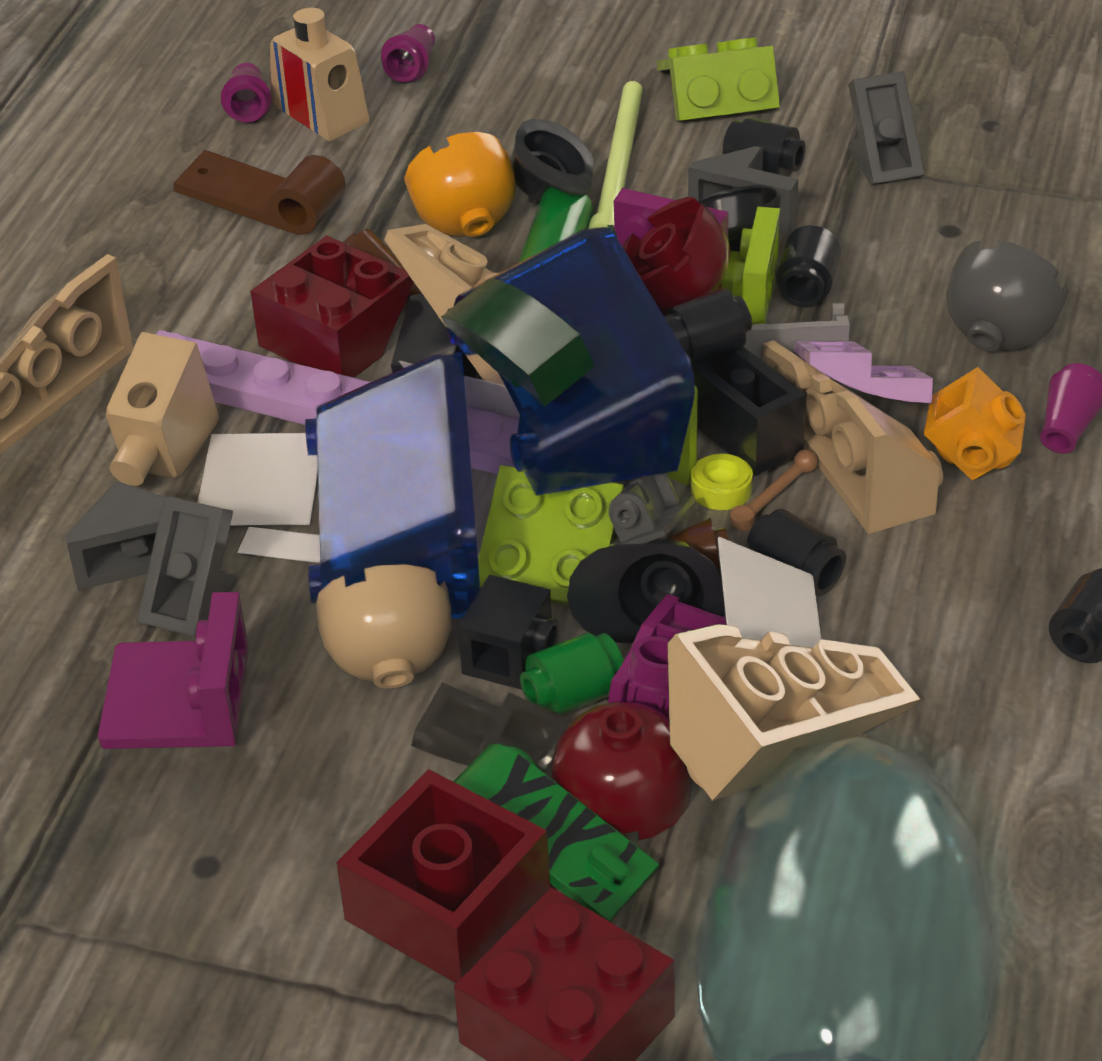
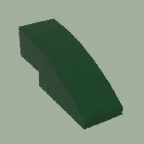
M487 279L441 316L444 324L515 389L521 385L544 407L595 367L579 332L530 295L500 280Z

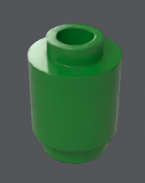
M584 633L529 655L526 658V671L520 675L522 691L527 702L534 710L538 711L541 709L549 718L554 719L609 697L611 680L618 672L624 659L617 644L608 634L602 633L594 636L591 633Z

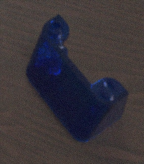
M608 227L581 230L491 277L490 279L503 281L530 295L579 332L595 365L594 368L546 407L521 385L515 389L499 374L520 414L517 433H513L510 437L511 459L518 472L524 471L535 495L678 471L695 395L692 366L685 351L612 230ZM482 283L459 294L455 299L454 306ZM447 327L448 336L453 345H459L464 354L468 356L477 355L475 351Z
M462 352L433 355L317 405L316 418L305 419L308 456L317 455L320 564L308 565L309 591L312 604L316 603L319 592L331 581L344 576L346 587L354 583L366 581L364 569L378 565L406 564L428 568L436 572L437 584L441 586L445 581L448 587L451 619L463 618L480 590L463 357Z

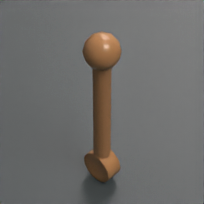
M808 449L799 451L794 458V464L751 503L732 508L730 511L731 527L738 531L750 530L755 523V515L801 473H809L816 469L818 465L817 455Z

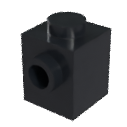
M489 574L458 625L462 674L522 690L520 675L526 671V658L557 643L559 621L552 618L551 590Z

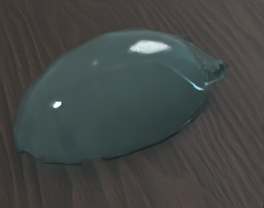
M862 733L797 747L739 808L715 867L696 938L699 1014L703 1021V1033L713 1058L719 1061L979 1060L981 1047L987 1039L999 973L989 889L974 829L923 757Z

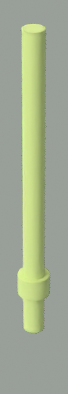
M635 81L627 82L623 87L597 214L590 220L587 239L605 235L607 225H614L613 200L625 186L643 94L641 84Z

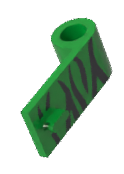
M498 743L489 745L453 781L547 830L550 883L567 897L610 922L656 872L659 863L537 768L531 757L517 747ZM614 880H618L621 885L614 884Z

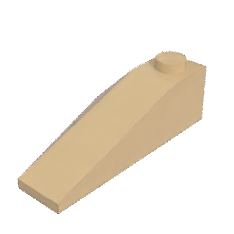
M721 624L675 634L668 642L670 745L687 766L690 777L705 790L712 801L754 788L913 708L920 700L878 647L820 639L813 648L790 644L786 634L768 632L762 640L742 638L738 627Z

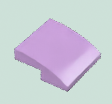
M794 341V353L826 376L846 386L889 399L932 403L933 378L913 366L871 365L872 352L854 341Z

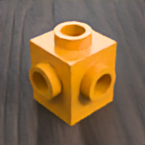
M977 367L932 395V403H929L923 435L936 446L939 454L945 461L955 464L973 481L994 468L1002 469L1008 466L1021 453L1026 413L1013 394L1007 391L1003 392Z

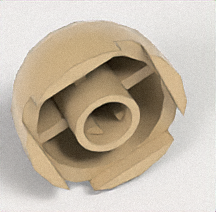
M406 564L378 565L364 569L366 581L354 583L348 587L345 585L344 576L331 581L318 594L316 612L323 645L341 670L361 680L374 682L380 688H398L412 682L414 675L426 670L442 655L451 631V605L448 587L445 581L441 586L437 584L436 572L428 568Z

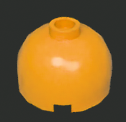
M481 132L458 133L446 137L450 146L442 148L434 154L431 146L420 151L408 165L404 180L413 207L421 220L446 235L476 237L491 230L510 210L515 196L516 182L506 149H503L497 137Z

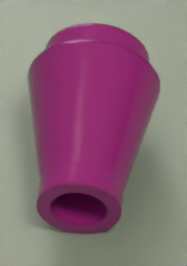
M416 24L409 30L389 38L381 50L382 66L386 74L399 82H413L420 79L428 68L431 49L435 44L433 31L426 25Z
M241 63L233 69L232 76L224 85L220 97L224 111L231 118L240 122H253L262 118L268 112L272 100L271 92L263 80L259 68L251 63Z
M1072 363L1064 366L1061 371L1051 377L1048 387L1044 427L1040 434V440L1047 449L1060 454L1072 452L1080 437L1102 410V374L1089 365Z

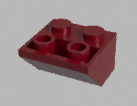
M326 235L250 290L258 346L299 365L355 378L382 357L414 281L405 269Z

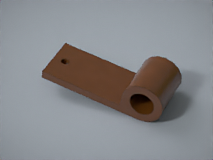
M204 150L174 182V192L299 235L310 233L344 194L346 187L345 177L340 168L333 161L323 156H306L285 178Z

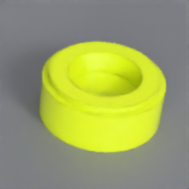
M722 453L712 454L697 461V464L691 469V495H694L697 503L706 508L731 510L735 506L745 504L752 495V468L745 460L737 456Z

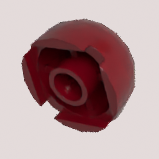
M693 197L674 200L656 210L647 218L653 228L641 240L632 233L623 244V248L637 272L645 309L667 315L668 309L672 306L722 289L721 283L727 273L731 253L728 238L714 214Z
M621 701L596 705L578 715L557 742L551 774L552 780L619 833L627 834L638 831V841L653 838L674 826L689 807L692 778L688 773L687 766L670 745V721L658 710L641 703Z

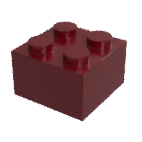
M430 769L336 862L345 921L455 983L550 889L547 830Z
M551 887L454 985L459 1043L487 1061H636L675 1017L674 959Z

